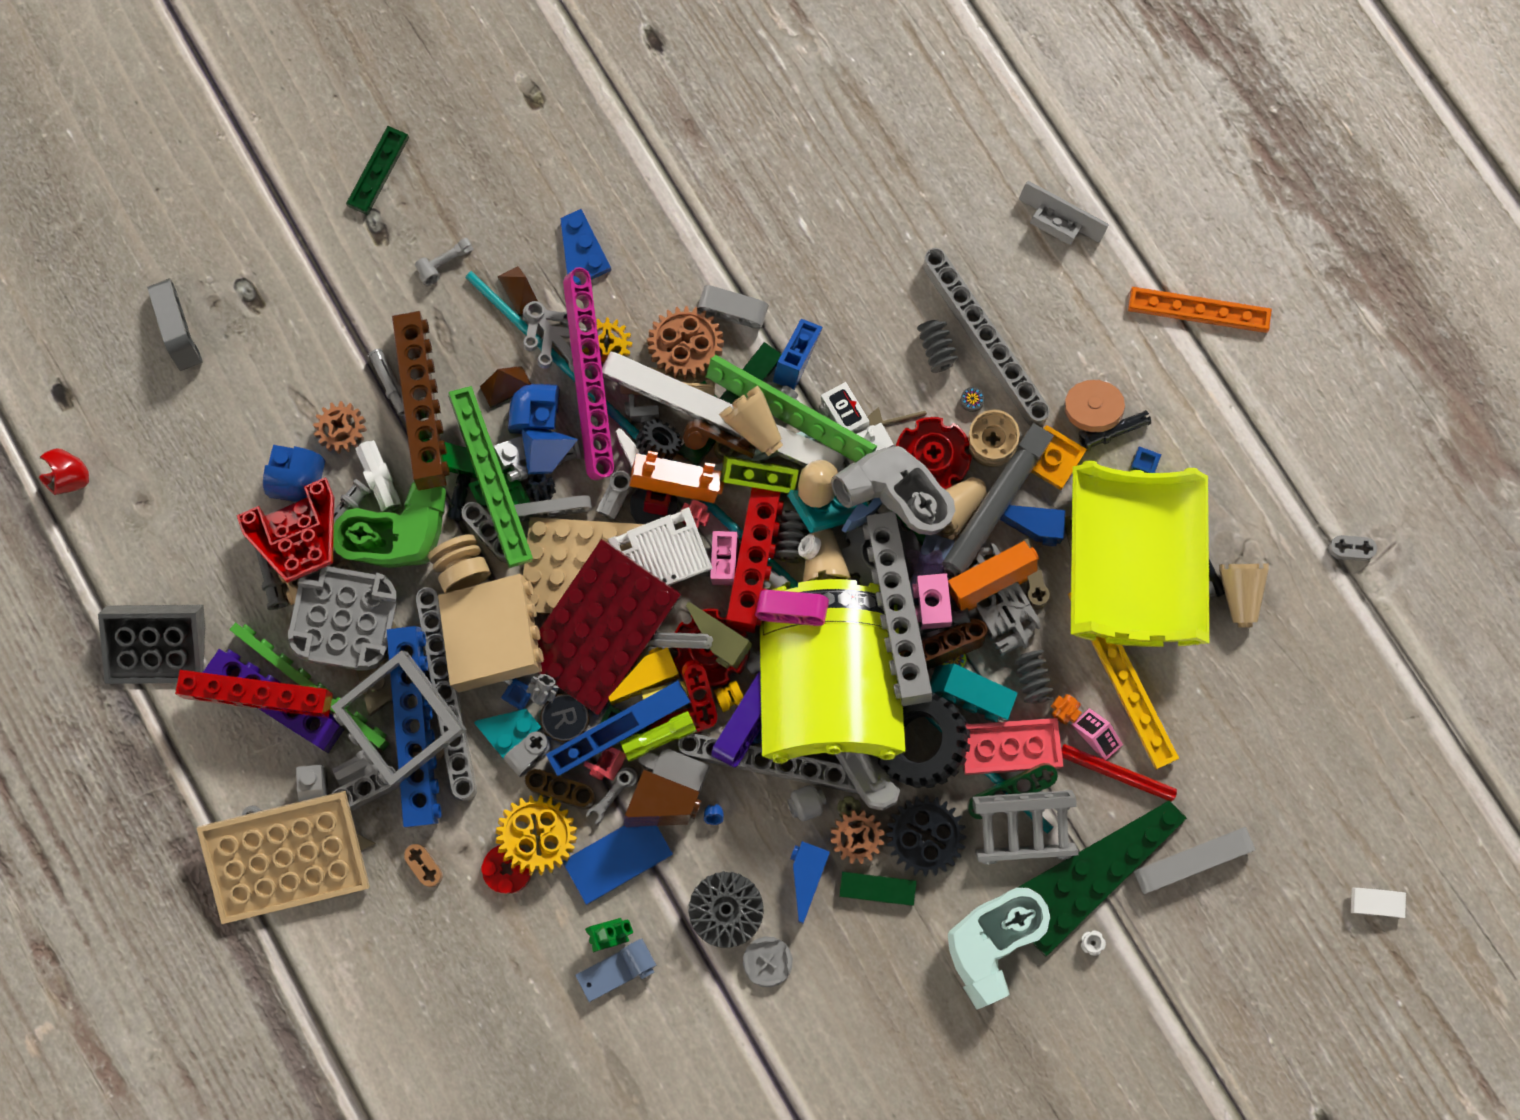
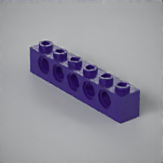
M218 649L202 672L230 676L233 669L239 668L240 674L238 677L281 683L269 674L266 678L260 675L261 669L250 662L244 665L239 661L241 656L230 649L227 652ZM259 709L326 753L330 752L345 730L330 713L329 718L302 714L291 718L290 713ZM315 719H320V727L312 731L310 729L311 722Z

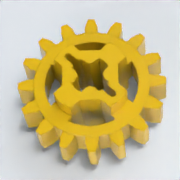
M607 317L605 323H601L599 319H596L597 332L603 330L598 336L600 354L602 355L601 364L605 363L610 352L620 351L618 354L630 356L631 352L626 348L632 347V342L627 341L631 338V333H624L626 326L618 327L617 319L613 324L610 323ZM611 330L616 332L620 337H615ZM606 335H608L609 348L607 353L605 352L604 340H606ZM587 347L582 350L585 355L589 354Z

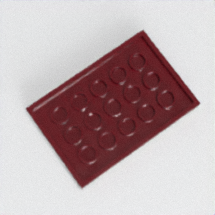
M601 539L539 630L540 639L537 642L538 648L543 653L544 661L541 663L542 671L538 673L551 676L555 680L556 686L595 714L600 715L610 701L608 697L626 678L682 594L606 540Z

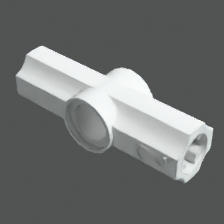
M374 440L361 443L355 449L365 470L363 472L371 491L374 492L381 511L393 512L401 507L402 504L393 485L394 480L387 464L384 463Z

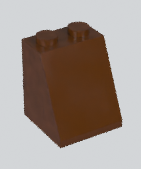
M643 770L626 811L623 826L688 825L690 818L695 820L702 802V800L698 799L700 792Z

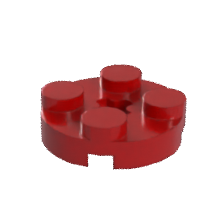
M498 845L491 849L484 858L481 866L483 879L497 893H517L529 883L531 879L529 869L525 868L520 873V865L511 868L513 871L511 875L507 873L502 875V864L508 865L510 862L512 863V859L504 862L503 859L506 852L499 853L498 849L501 845Z

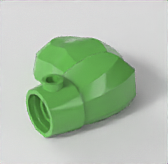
M413 482L404 503L405 510L401 514L390 512L377 513L360 508L345 511L334 524L333 547L336 553L344 559L387 568L429 563L428 554L437 547L442 530L446 489L435 487L418 491L415 482Z

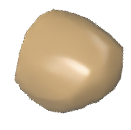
M817 460L809 463L801 470L798 496L805 504L810 507L820 508L834 499L835 494L831 480L833 476L838 474L836 467L828 461Z

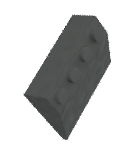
M204 605L106 606L98 613L105 684L177 683L180 670L203 672L205 648Z

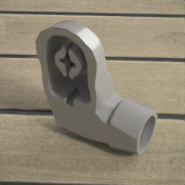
M899 446L882 448L869 453L856 463L847 466L833 476L831 480L834 494L843 506L850 508L873 498H880L888 509L897 513L903 522L918 534L932 535L939 533L951 522L955 513L954 500L951 495L938 484L924 464Z

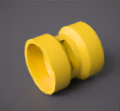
M736 680L729 683L728 687H719L713 690L722 712L730 710L733 705H739L743 699V694ZM728 690L730 691V694H731V696H732L733 702H732V700H731V698H730V696H729Z

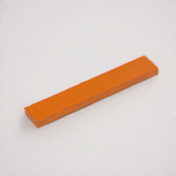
M1131 287L1128 311L1263 333H1268L1272 312V308L1139 287Z

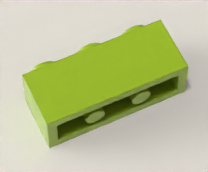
M724 456L720 480L724 483L789 493L790 490H795L799 470L789 466Z

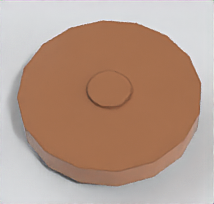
M1086 380L1076 384L1069 390L1065 399V414L1069 421L1079 429L1088 432H1104L1114 428L1121 421L1125 410L1124 397L1119 389L1101 380Z

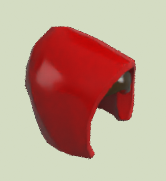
M59 448L49 450L40 456V459L45 460L51 467L52 472L41 474L39 480L52 494L59 495L73 492L88 485L89 471L80 458Z

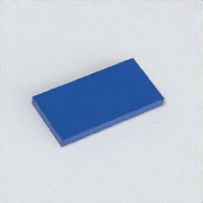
M657 825L640 827L622 826L570 856L568 861L563 860L562 862L585 904L588 905L673 856V853Z

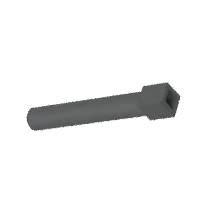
M1035 423L1032 424L1016 452L942 562L944 572L954 578L968 569L1021 486L1049 447L1054 437L1053 434Z

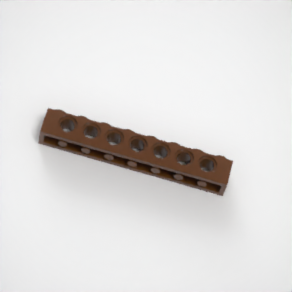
M420 311L392 316L413 480L418 491L446 486V476H449L450 473L447 461L443 460V455L447 454L445 442L440 439V434H444L442 421L438 420L437 414L441 413L440 403L434 396V393H438L436 379H432L431 374L435 373L433 359H429V353H432L431 341L426 338V333H430L427 319L423 320ZM431 438L429 441L423 442L425 439ZM434 459L432 462L426 463V461Z

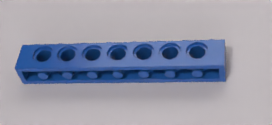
M417 626L386 629L389 660L400 651H404L406 647L411 646L413 648L412 659L425 674V671L428 670V659L423 653V646H426L425 632L421 631V628ZM399 665L390 672L398 769L414 758L412 749L416 744H419L423 751L435 741L434 731L430 729L429 721L433 717L432 707L428 705V701L414 683H407L406 672ZM412 695H415L418 699V703L414 708H410L408 705V699ZM416 719L420 723V728L416 733H413L410 729V724ZM436 755L418 768L424 772V779L420 783L415 780V772L400 783L404 827L439 824L438 819L441 818V806L437 804L436 794L439 793V782L434 777V769L437 768ZM421 793L425 795L427 800L423 807L417 804V797Z

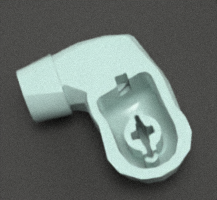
M1014 888L1002 896L978 906L948 933L949 951L955 969L965 984L963 988L976 1010L1010 995L1003 971L998 968V960L1013 952L1017 947L1040 940L1047 932L1050 920L1048 906L1038 893L1029 888Z

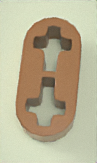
M418 844L410 845L405 850V861L419 881L427 887L439 885L443 878L442 871L429 852ZM413 850L417 852L422 851L420 858L424 862L420 865L416 860L411 861L410 858L413 856ZM427 867L432 872L436 870L437 873L434 875L435 881H425L424 878L427 877V873L423 868Z

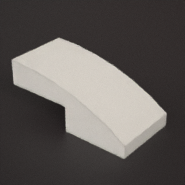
M1352 888L1351 913L1405 918L1406 893Z

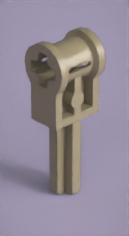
M1027 538L1019 541V543L1025 541L1029 548H1034L1032 539ZM1038 563V571L1027 576L1028 580L1025 582L1027 589L1026 597L1033 610L1042 609L1050 597V592L1044 585ZM1035 593H1037L1038 596H1042V599L1040 601H1038L1037 598H1033V595Z

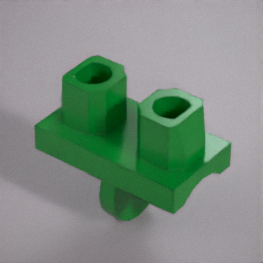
M622 918L585 928L586 933L590 936L589 943L592 944L593 953L629 942L628 936L633 934L630 921L628 919L622 921Z

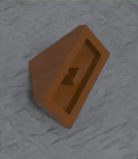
M519 266L497 276L519 317L523 315V309L528 303L532 301L538 302L526 276Z
M519 366L497 369L480 388L490 408L512 398L514 393L521 387L531 385L523 367Z

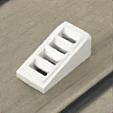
M619 428L616 430L617 439L632 468L636 454H640V449H637L636 444Z

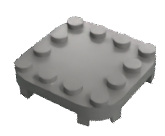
M328 566L300 577L290 628L288 630V641L292 653L299 659L310 663L352 670H370L379 667L388 650L386 629H392L396 609V590L393 584L385 575L377 572L375 575Z

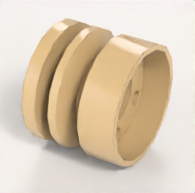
M994 409L984 411L974 419L970 426L968 436L970 445L968 449L975 461L988 467L1002 466L1010 461L1016 452L1020 436L1019 427L1014 418L1004 411ZM990 437H994L996 441L994 446L989 441Z
M468 534L452 538L429 552L428 558L434 564L432 566L434 571L442 572L438 580L444 593L479 585L491 575L484 557H477L481 550L476 545L477 541L474 535Z

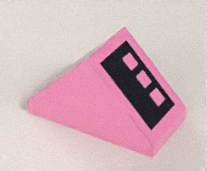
M1090 708L1075 723L1071 724L1103 760H1107L1123 746L1110 722Z

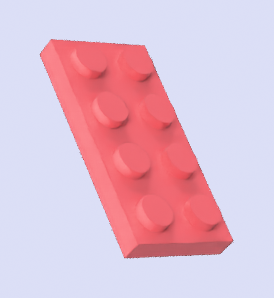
M1058 718L966 724V728L970 731V738H968L970 751L966 752L964 756L967 759L963 766L964 775L1026 771L1041 763H1050L1055 769L1063 767Z

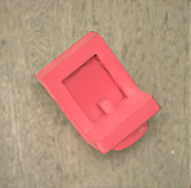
M610 747L602 752L596 765L585 761L583 766L591 770L589 775L602 781L605 777L613 781L621 769L626 755L624 752Z

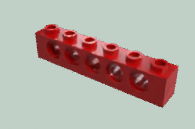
M754 487L751 489L726 619V626L730 629L755 633L756 625L761 626L762 620L757 618L755 614L760 592L767 590L763 588L764 580L769 581L772 567L767 566L769 558H774L776 545L771 543L773 536H778L780 523L776 522V516L782 515L784 501H780V492ZM765 513L770 517L767 519H762L758 515ZM757 535H762L766 539L758 541L754 537ZM758 557L762 561L759 563H754L750 560V558ZM754 579L757 581V584L749 585L745 581ZM749 601L753 606L746 608L741 603Z
M180 670L175 692L179 697L188 700L329 718L333 696L329 690L323 688Z

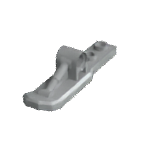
M851 752L835 754L860 797L869 808L885 810L897 803L900 790L887 774L886 769L880 767L878 757Z

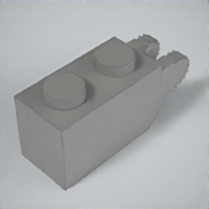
M670 749L661 751L660 756L648 752L646 755L638 758L643 768L646 767V769L653 771L656 775L699 792L710 770L709 765Z

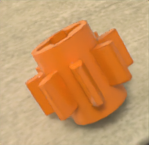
M1066 694L1064 698L1058 696L1051 705L1055 709L1052 712V716L1058 718V721L1065 725L1069 721L1075 723L1082 714L1078 710L1081 704L1071 695Z

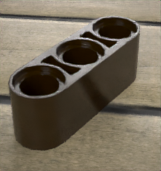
M540 769L530 770L525 776L526 786L535 794L585 810L591 808L595 803V793L585 784ZM537 775L542 776L543 784L537 788L532 787V778ZM559 783H564L567 786V790L563 795H556L554 793V788ZM582 791L590 793V799L586 803H580L577 800L578 794Z

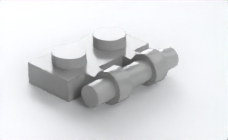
M522 436L493 446L501 470L507 468L512 470L507 473V478L510 482L515 480L522 481L527 479L528 475H531L528 474L527 466L521 465V463L526 462Z

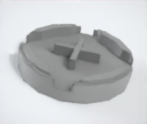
M764 936L755 939L747 947L743 955V967L746 975L753 983L761 987H774L781 984L788 978L792 970L793 958L790 949L783 941L775 937Z

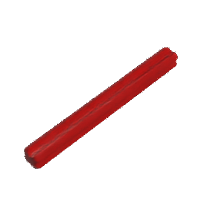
M1064 744L1061 747L1063 759L1167 801H1173L1177 795L1176 788Z

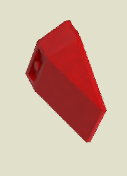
M326 477L304 486L307 498L266 516L259 506L236 515L244 537L286 583L333 564L334 495Z

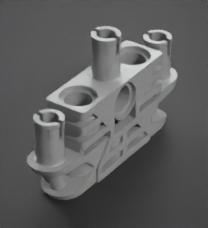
M990 544V548L981 547L972 561L975 564L973 567L985 561L982 557L984 555H992L994 557L1000 554L997 546ZM1018 582L1000 590L995 595L987 597L986 599L990 602L989 607L983 608L977 603V607L969 611L970 618L976 615L979 620L986 624L987 635L991 641L995 640L997 635L1000 637L1004 632L1008 633L1013 630L1014 634L995 643V647L997 650L1000 649L999 654L1002 657L1020 646L1026 649L1034 629L1039 630L1041 628L1040 621ZM997 598L1000 604L995 606ZM1028 620L1030 624L1023 630L1021 622Z

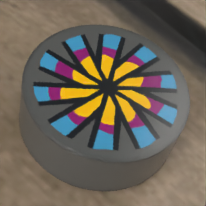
M969 387L963 391L960 402L966 411L976 412L982 408L985 396L979 388Z

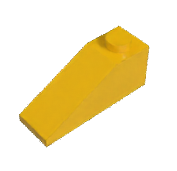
M656 647L648 652L649 655L639 662L608 697L612 706L640 695L644 690L656 688L680 678L668 647L664 649Z

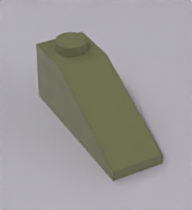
M688 602L686 607L701 633L708 634L713 638L710 649L718 657L716 662L726 669L730 666L737 669L753 646L751 642Z

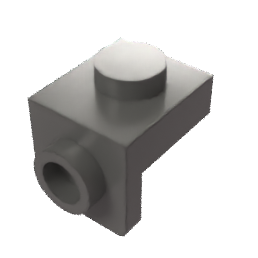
M629 394V402H625L626 416H630L632 423L645 425L648 421L650 422L655 419L657 422L660 420L658 405L635 407L634 394Z

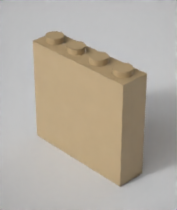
M522 574L438 595L450 686L458 693L542 671L541 663L544 661L537 642L540 639V632L534 622L537 612L530 596L533 595V587L531 582L527 581Z

